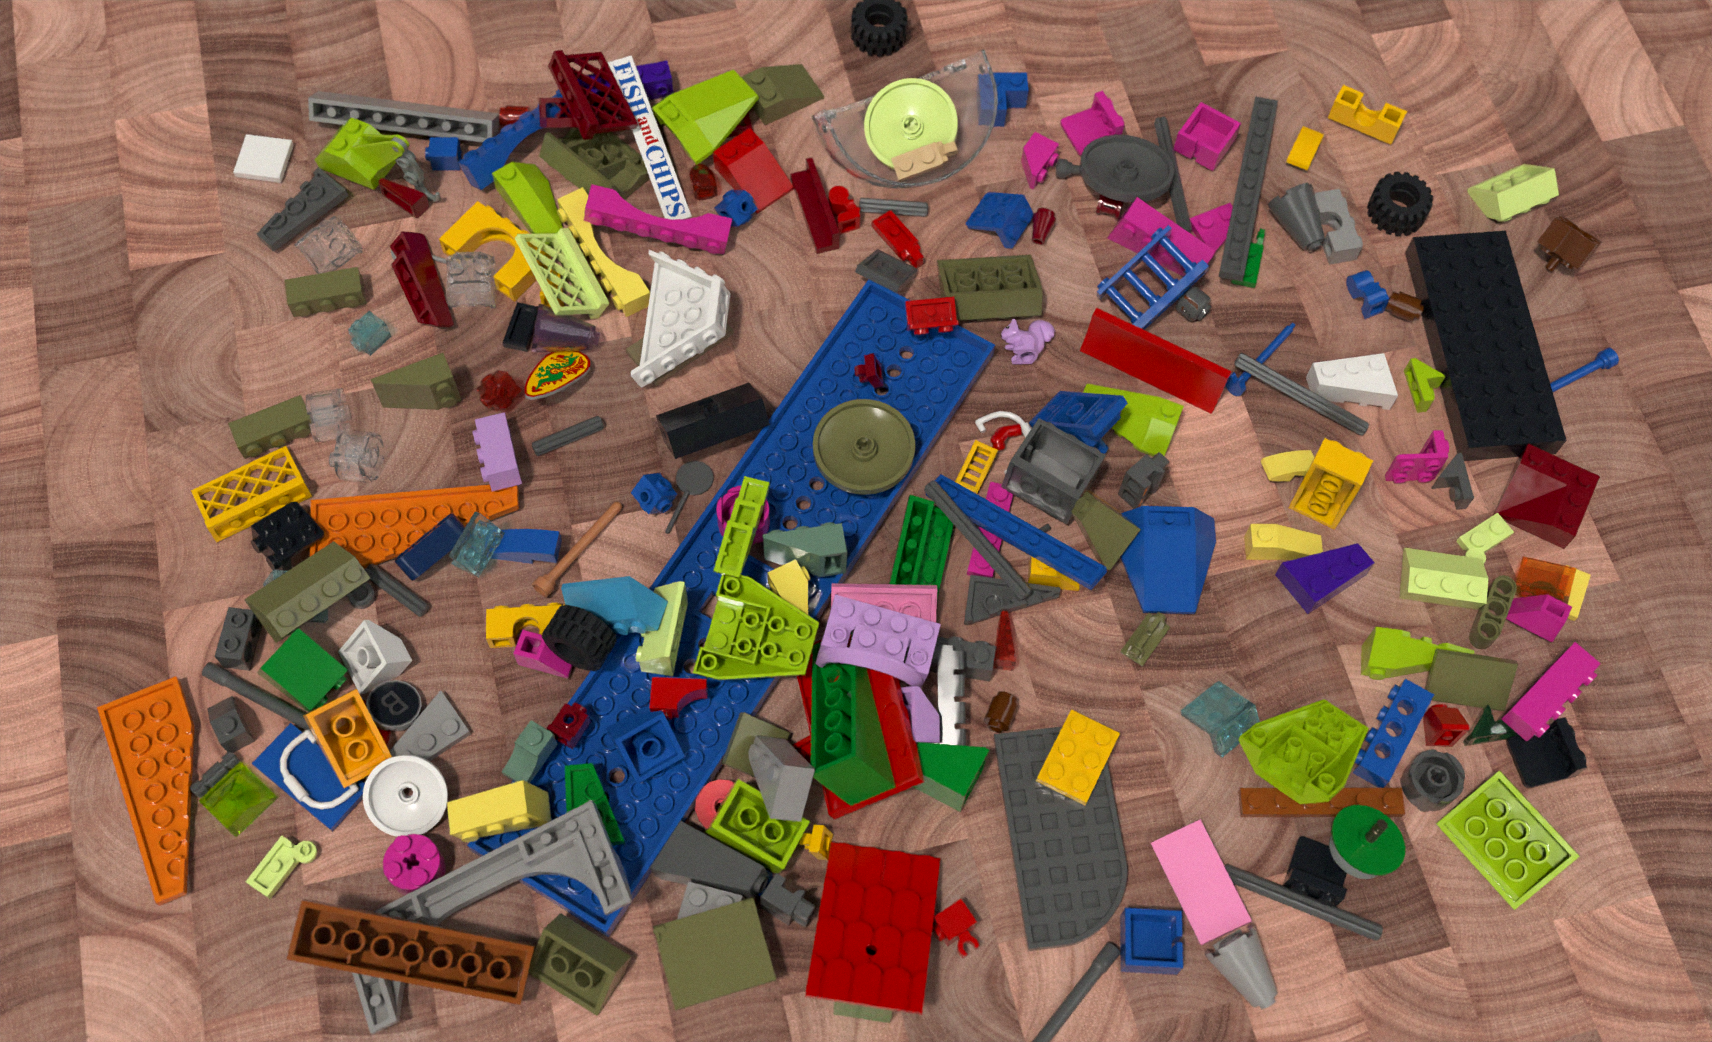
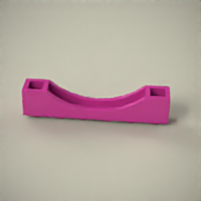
M591 184L584 214V221L590 222L593 225H603L614 228L617 231H628L642 237L648 236L660 239L663 242H673L684 245L687 248H698L712 254L722 255L725 252L732 218L711 213L690 219L656 217L633 207L616 190Z

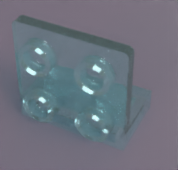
M474 512L449 554V557L453 559L451 564L479 578L487 567L494 551L501 543L505 533L481 513Z
M1217 681L1181 710L1183 717L1210 735L1214 752L1220 757H1224L1239 745V737L1255 723L1260 722L1255 704L1220 681Z

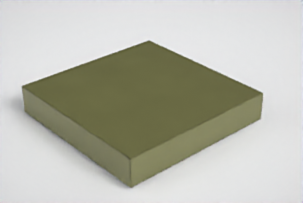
M742 712L739 714L721 764L755 778L749 762V748L754 744L755 736L787 740L790 733Z

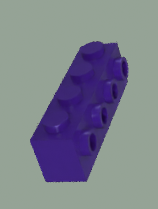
M667 60L636 66L648 100L664 98L673 94L672 77ZM589 74V75H587V76L591 77L592 79H594V78L596 77L595 74ZM601 77L597 79L603 85L610 86L609 82ZM578 79L582 87L589 89V84ZM593 87L591 90L592 92L601 97H604L605 95L604 92L598 90L595 87ZM594 102L592 105L598 108L600 103Z

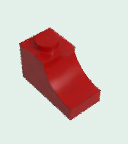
M652 677L650 712L662 711L667 721L672 720V718H679V712L685 705L694 700L707 698V679Z

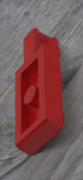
M891 210L871 221V227L903 261L907 259L915 268L923 265L924 256L919 252L921 251L919 241Z

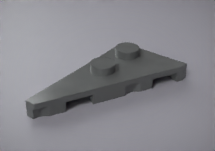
M970 575L964 624L969 625L1059 598L1061 588L1027 583L1032 591L1028 597L1022 600L1003 579Z

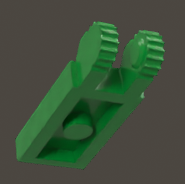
M1265 229L1258 231L1256 243L1250 242L1243 281L1231 280V283L1255 288L1264 247L1262 243Z

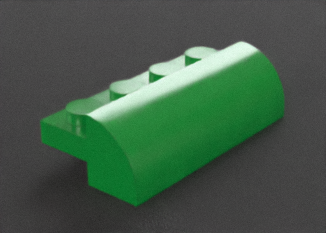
M909 495L889 584L937 585L938 598L953 523L940 508L934 506V501Z

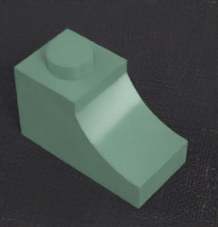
M530 720L515 741L513 753L502 770V774L513 782L524 780L530 783L558 745L554 734Z

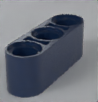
M451 513L403 551L394 562L413 581L462 542L470 532L456 515Z

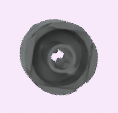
M1427 750L1420 753L1406 767L1400 779V784L1406 798L1420 811H1439L1446 808L1462 793L1465 771L1461 763L1453 755L1447 752H1438L1437 750Z

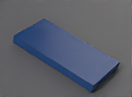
M290 723L252 764L333 832L363 799L365 783L361 780L355 782L359 790L345 802L334 808L317 809L310 807L303 801L300 802L283 782L284 777L280 771V758L284 749L292 740L303 733ZM308 738L290 752L287 759V770L297 779L309 794L308 797L312 800L329 802L340 797L350 789L349 786L343 788L320 746L316 743L312 744Z

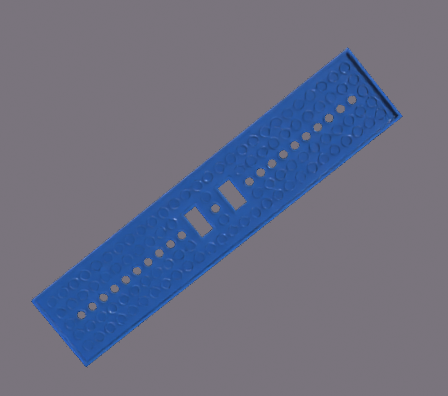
M869 279L769 419L770 425L763 427L649 588L654 592L656 587L679 581L685 582L688 605L673 676L641 672L640 664L636 662V653L638 646H643L644 637H641V633L637 632L628 633V635L616 634L617 643L602 667L597 671L589 672L567 703L572 706L575 702L583 706L587 710L586 714L589 716L591 723L574 749L557 741L558 745L530 782V784L548 792L551 820H554L566 814L565 766L593 763L604 793L609 796L608 803L625 841V844L612 845V847L619 856L623 866L632 901L651 874L652 870L650 867L679 822L686 821L695 807L697 796L705 785L712 782L723 765L721 763L739 714L744 712L754 717L780 679V677L716 680L697 674H690L684 670L687 664L696 663L700 650L699 646L701 643L706 642L712 619L701 612L713 595L716 596L722 574L713 571L723 539L717 521L716 508L719 499L729 489L742 486L744 476L770 482L766 498L769 505L770 518L767 534L773 530H794L786 529L783 526V523L787 520L795 521L797 523L795 528L800 526H807L809 528L819 527L828 522L842 523L847 549L846 573L824 577L809 574L808 615L818 621L831 601L832 583L842 584L994 355L995 344L959 325L953 327L952 332L939 333L938 329H928L929 334L914 335V331H907L905 301L911 300ZM909 351L913 356L905 359L900 356V353ZM874 353L881 363L882 387L887 389V394L878 395L875 392L877 388H873L869 381L860 383L859 376H855L854 367L865 365L864 355ZM891 369H896L901 374L897 377H892L887 372ZM856 399L880 401L895 408L909 422L915 437L914 460L906 476L892 488L876 494H853L832 485L818 470L813 456V436L816 427L828 411L841 403ZM814 481H819L823 483L824 487L820 490H814L810 487V484ZM802 500L810 503V507L805 510L799 509L796 505ZM748 555L741 575L750 577L773 592L768 584L767 573L774 569ZM652 677L707 679V698L688 703L679 712V718H672V720L668 721L685 757L637 784L605 728L628 715L650 712ZM569 717L566 723L570 724L574 719ZM613 772H623L625 777L622 782L616 784L610 781V776ZM538 827L480 837L476 841L469 842L467 846L471 852L482 857ZM536 875L518 880L607 937L610 936L630 906L628 904L606 915L599 898L589 887L565 876Z

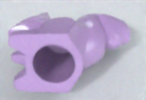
M1012 319L1011 323L1001 332V338L1006 343H1010L1005 346V349L1016 353L1011 359L1012 364H1032L1043 350L1045 342H1049L1051 338H1054L1055 330L1049 322L1036 320L1029 325L1028 331L1019 330L1016 320Z

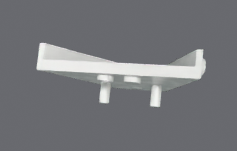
M649 250V255L655 264L640 366L631 371V377L641 388L674 369L685 360L696 354L703 353L706 347L717 342L726 333L730 292L724 286L725 281L717 275H707L699 267L693 269L680 259H677V261L672 260L661 251L656 253Z

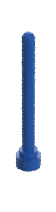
M1612 348L1600 351L1594 361L1551 382L1552 391L1555 392L1599 368L1610 369L1619 363L1617 353Z

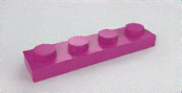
M990 482L986 500L1009 512L1013 494L1001 488L1002 484ZM979 526L978 529L999 552L1002 539ZM973 547L967 575L992 578L994 569Z

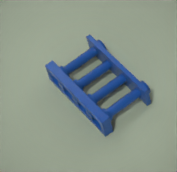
M1169 225L1164 229L1161 227L1157 229L1151 236L1152 240L1111 279L1106 277L1097 286L1099 289L1097 297L1100 300L1107 294L1132 319L1130 322L1143 330L1150 326L1204 276L1209 269V265L1203 259L1198 264L1196 262L1192 263L1168 238L1172 231ZM1160 244L1185 269L1186 275L1180 280L1174 279L1150 255ZM1141 261L1167 285L1166 289L1168 291L1162 297L1160 295L1156 296L1132 271ZM1124 277L1149 302L1150 308L1144 314L1138 312L1114 288Z

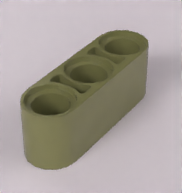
M1498 576L1489 585L1487 604L1478 609L1469 633L1470 643L1477 649H1487L1501 634L1517 589L1515 581L1509 576ZM1497 588L1501 589L1504 594L1499 592ZM1489 609L1493 610L1496 615H1493ZM1481 631L1486 632L1488 637L1484 636Z

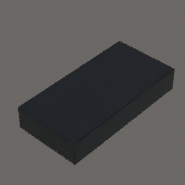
M517 302L503 340L504 347L524 352L528 351L541 314L540 307Z

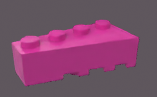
M1574 642L1501 720L1525 741H1528L1534 735L1539 738L1550 727L1546 722L1550 718L1555 721L1566 710L1562 705L1566 701L1572 703L1582 693L1578 688L1582 684L1587 687L1596 678L1597 674L1594 671L1601 663Z

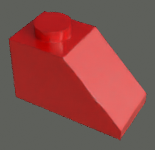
M1436 704L1431 706L1423 716L1426 746L1453 747L1469 731V724L1458 708H1448L1445 704Z

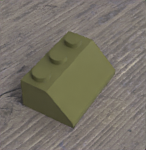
M560 913L543 929L531 958L528 973L598 1016L623 978L632 956Z

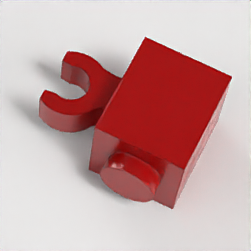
M959 899L934 916L932 932L939 942L944 941L948 947L958 940L957 952L963 959L967 956L966 951L963 949L964 944H971L975 950L979 948L977 939L969 933L975 929L977 921L962 899Z

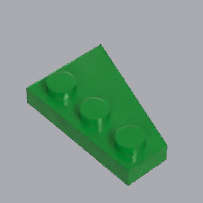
M593 763L566 765V813L592 800L597 806L611 844H625Z

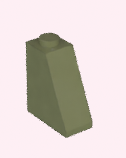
M1088 491L1077 500L1075 507L1071 511L1095 558L1107 567L1109 571L1141 530L1130 519Z

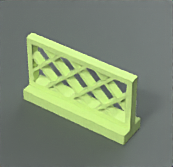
M561 228L557 234H517L515 240L555 315L588 314L590 319H598L610 303L569 228ZM527 242L538 247L537 251L528 246ZM545 242H551L552 248L545 244ZM542 250L552 256V260L542 255L540 251ZM536 259L548 266L547 270L538 265ZM555 260L560 261L562 266L555 263ZM553 269L563 276L562 279L551 273L550 270ZM546 278L558 285L557 289L548 284ZM565 279H569L572 285L565 282ZM561 288L573 294L572 298L561 292ZM576 297L581 300L582 304L575 300ZM556 298L562 300L568 306L561 307Z

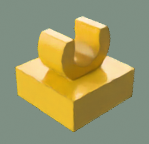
M814 825L812 834L803 833L799 844L805 845L804 849L809 850L818 860L828 861L833 833L824 825Z

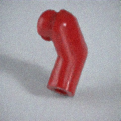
M1020 424L999 427L990 438L992 448L998 451L1006 448L1005 440L1007 438L1021 436Z

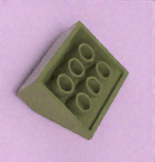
M1031 255L937 260L941 298H955L958 322L969 319L981 321L986 318L1008 319L1019 316L1030 318L1042 315L1043 289Z

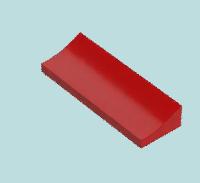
M1096 308L1092 314L1087 333L1080 348V352L1210 414L1213 413L1232 372L1099 308Z

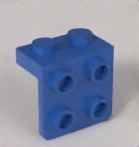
M988 192L983 196L967 220L966 225L969 229L996 231L1003 246L1012 249L1032 220L1034 213L1023 194Z

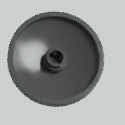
M1109 135L1095 139L1085 147L1080 160V173L1084 181L1103 196L1123 202H1133L1138 197L1145 202L1156 199L1167 192L1173 180L1174 165L1169 155L1163 149L1148 140L1130 135Z

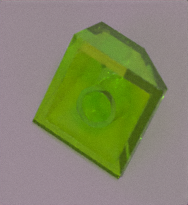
M240 761L198 801L230 833L237 837L278 797Z

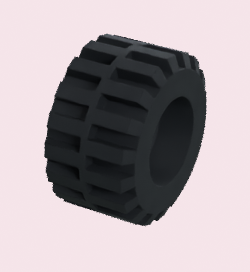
M863 0V2L859 1L856 3V7L853 8L851 15V39L854 41V45L860 47L859 50L861 52H868L870 56L873 54H877V57H882V54L888 56L891 55L892 51L896 53L899 47L904 45V40H906L908 15L906 14L905 7H902L900 1L895 2V0ZM873 25H884V26H883V27H877V26H873Z
M1398 171L1394 172L1393 175L1390 173L1386 174L1384 178L1378 181L1367 204L1369 209L1367 212L1368 217H1372L1371 222L1373 225H1378L1377 229L1380 231L1383 229L1389 235L1395 233V236H1401L1402 234L1407 236L1411 232L1415 233L1422 227L1432 208L1434 198L1431 195V188L1426 187L1427 183L1424 180L1420 181L1418 179L1419 176H1411L1409 172L1401 174ZM1393 201L1401 202L1405 204L1407 207L1399 206Z
M561 605L542 633V639L554 654L565 662L588 671L599 670L617 643L615 634L605 622L589 611L571 605Z

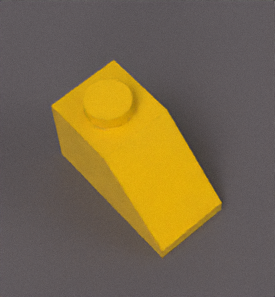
M1030 556L1028 583L1059 587L1062 590L1079 591V583Z

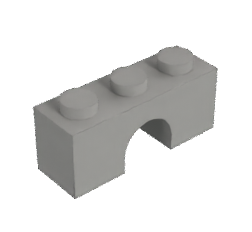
M1340 189L1315 193L1322 225H1328L1335 230L1327 232L1322 244L1329 265L1356 260L1363 248L1362 238L1357 235L1354 218L1350 217L1346 198L1342 196Z

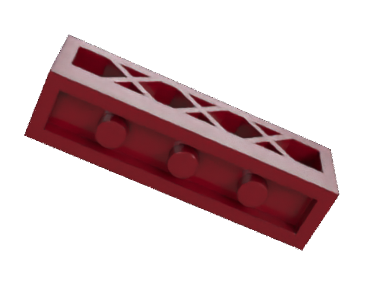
M563 97L539 98L540 127H577L573 117L566 111L567 105L565 104L563 107L560 105V103H565ZM587 97V101L589 104L592 105L594 102H596ZM613 97L606 98V100L614 104L618 102V100ZM546 103H554L560 109L554 117H546ZM603 106L605 108L603 111L613 116L614 112ZM562 113H564L567 117H560V116H561ZM596 116L599 125L609 123L601 117ZM615 116V118L622 122H628L624 116Z
M813 157L807 158L806 170L791 173L790 180L816 254L839 249L840 232Z

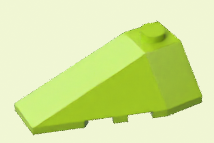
M511 162L492 173L496 190L531 234H557L563 228L557 214L549 182L535 164ZM545 242V244L552 248L551 242Z
M1086 384L1083 393L1121 395L1128 404L1121 410V418L1112 427L1115 430V434L1126 438L1139 452L1150 456H1155L1160 452L1165 456L1183 410V405L1157 396Z
M1375 627L1361 646V675L1369 676L1374 680H1382L1426 672L1431 669L1436 649L1474 654V650L1450 643L1436 645L1432 643V638L1423 636L1421 639H1415L1410 637V632Z

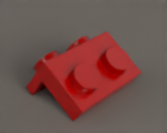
M954 297L905 301L907 331H914V335L929 334L928 329H938L939 333L952 332L953 327L959 325L956 318Z

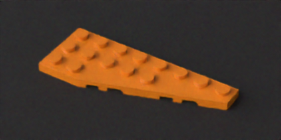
M177 676L97 707L155 903L159 906L187 895L192 793L190 786L192 785L195 726Z

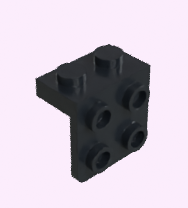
M295 501L251 525V544L257 553L262 552L270 568L273 571L278 570L281 575L292 569V557L324 538V531L301 505Z
M1566 717L1553 721L1539 738L1534 735L1528 741H1525L1520 735H1516L1507 740V746L1526 788H1534L1574 778L1587 768L1586 756L1579 749L1575 740V731L1569 725Z
M1301 836L1296 842L1283 886L1299 895H1307L1317 899L1318 902L1324 905L1336 907L1345 899L1347 889L1343 885L1347 873L1335 862L1329 846Z

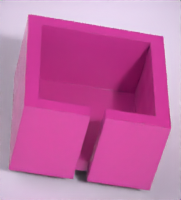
M1200 102L1178 132L1174 150L1190 159L1193 156L1196 157L1195 162L1214 171L1235 142L1241 123Z

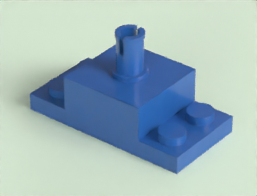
M1059 391L1029 424L1033 427L1038 418L1045 422L1052 423L1063 432L1074 435L1081 442L1095 447L1105 454L1108 446L1102 437L1121 418V410L1128 403L1124 396Z

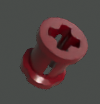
M1101 195L1096 213H1106L1115 216V219H1119L1124 202Z

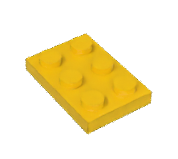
M1071 709L1036 782L1085 806L1120 733Z

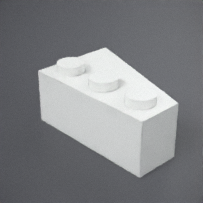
M1384 353L1316 362L1312 364L1306 376L1310 391L1332 402L1344 403V401L1359 403V406L1367 407L1370 404L1382 406V409L1390 410L1398 397Z

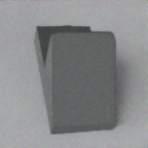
M1462 453L1455 455L1431 487L1432 489L1450 487V498L1454 501L1456 510L1466 509L1474 499Z

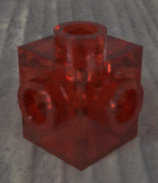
M500 370L485 376L480 382L481 385L476 389L481 395L479 399L482 404L488 409L497 410L508 408L514 402L513 398L522 391L507 371Z

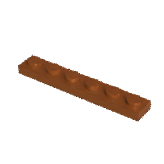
M1240 788L1238 790L1241 817H1335L1342 809L1352 805L1369 806L1381 811L1388 817H1403L1405 815L1402 788H1343L1328 802L1299 804L1277 788Z

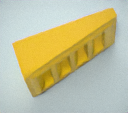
M975 440L955 482L978 494L998 454V450ZM976 452L989 457L986 461L975 456ZM972 460L984 465V469L972 465ZM971 469L981 475L978 478L967 473V470ZM963 477L977 482L975 487L963 482Z

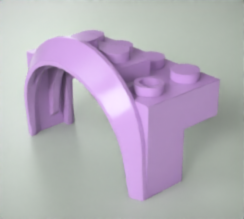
M835 594L816 664L820 668H823L827 663L856 665L891 675L906 682L911 687L919 686L921 689L929 673L941 624ZM853 632L850 647H847L850 633ZM909 649L908 654H907V658H906V662L903 663V662H904V658H905V654H906V650Z

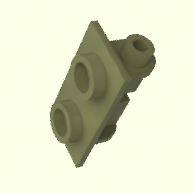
M1148 612L1120 652L1140 666H1143L1170 629V626L1164 621L1166 617L1160 612L1153 615Z

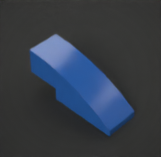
M542 529L490 531L486 534L481 556L533 564L534 560L557 563L562 538L560 531Z

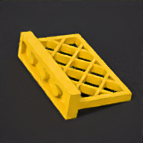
M287 446L191 490L205 520V525L216 543L250 527L252 524L291 502L300 503L312 497ZM286 456L287 459L283 467L273 465L275 460ZM256 469L263 470L259 478L249 477L252 471ZM270 471L279 473L275 481L265 480ZM286 474L296 476V478L282 483ZM233 480L239 481L235 490L226 488L229 482ZM246 482L255 484L251 493L242 491ZM262 485L272 487L271 490L260 495L258 494ZM207 492H215L211 501L202 500L200 497ZM222 494L231 495L227 504L217 503ZM238 497L247 498L246 502L234 506ZM214 508L223 510L222 513L210 518Z

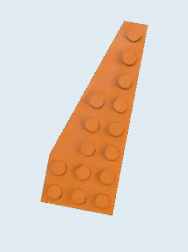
M490 485L311 500L310 517L324 531V538L310 546V556L334 541L355 556L365 570L369 564L377 565L398 557L451 513H454L467 529L519 510L518 485L492 491Z

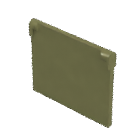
M753 897L653 926V933L658 943L675 1011L776 981L757 914L756 902Z

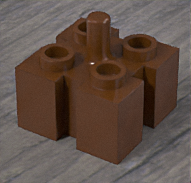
M1564 216L1556 217L1537 241L1542 245L1540 247L1541 250L1551 256L1553 255L1545 266L1551 272L1556 269L1560 262L1569 269L1583 267L1602 243Z

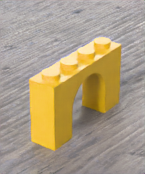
M477 201L439 238L443 252L458 263H463L479 246L490 241H503L515 248L513 256L493 278L497 290L514 302L536 281L515 240L517 234L529 233L526 230H520L515 227L510 219L499 216L489 205L484 206ZM527 242L528 246L537 251L538 247ZM542 250L540 251L542 255L552 260L549 254ZM536 259L538 265L543 268L548 267Z

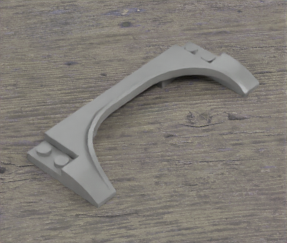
M591 800L374 912L439 925L448 916L515 881L536 875H560L583 883L599 898L606 915L633 901L620 858L614 852L597 806ZM352 973L370 1033L375 1034L399 1022L406 983Z

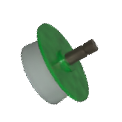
M1352 805L1342 809L1332 822L1329 841L1330 852L1338 866L1346 873L1361 879H1371L1377 876L1388 875L1396 871L1403 863L1406 853L1404 838L1396 824L1381 811L1365 805Z

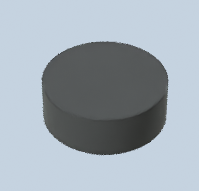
M365 583L347 597L353 607L365 609L373 604L376 595L372 586Z

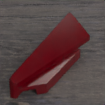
M402 231L390 245L391 250L397 257L391 266L417 322L435 325V327H452L454 323L425 235Z

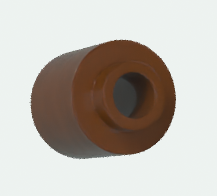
M1393 291L1385 309L1389 310L1392 315L1412 322L1414 318L1419 319L1424 306L1420 305L1421 299L1401 291L1399 293Z
M999 691L996 696H993L984 718V722L989 730L995 733L1009 730L1018 708L1016 704L1017 698L1014 695Z

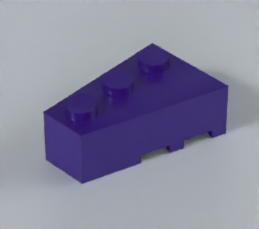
M1356 543L1282 562L1275 576L1304 611L1309 614L1366 576L1375 562Z

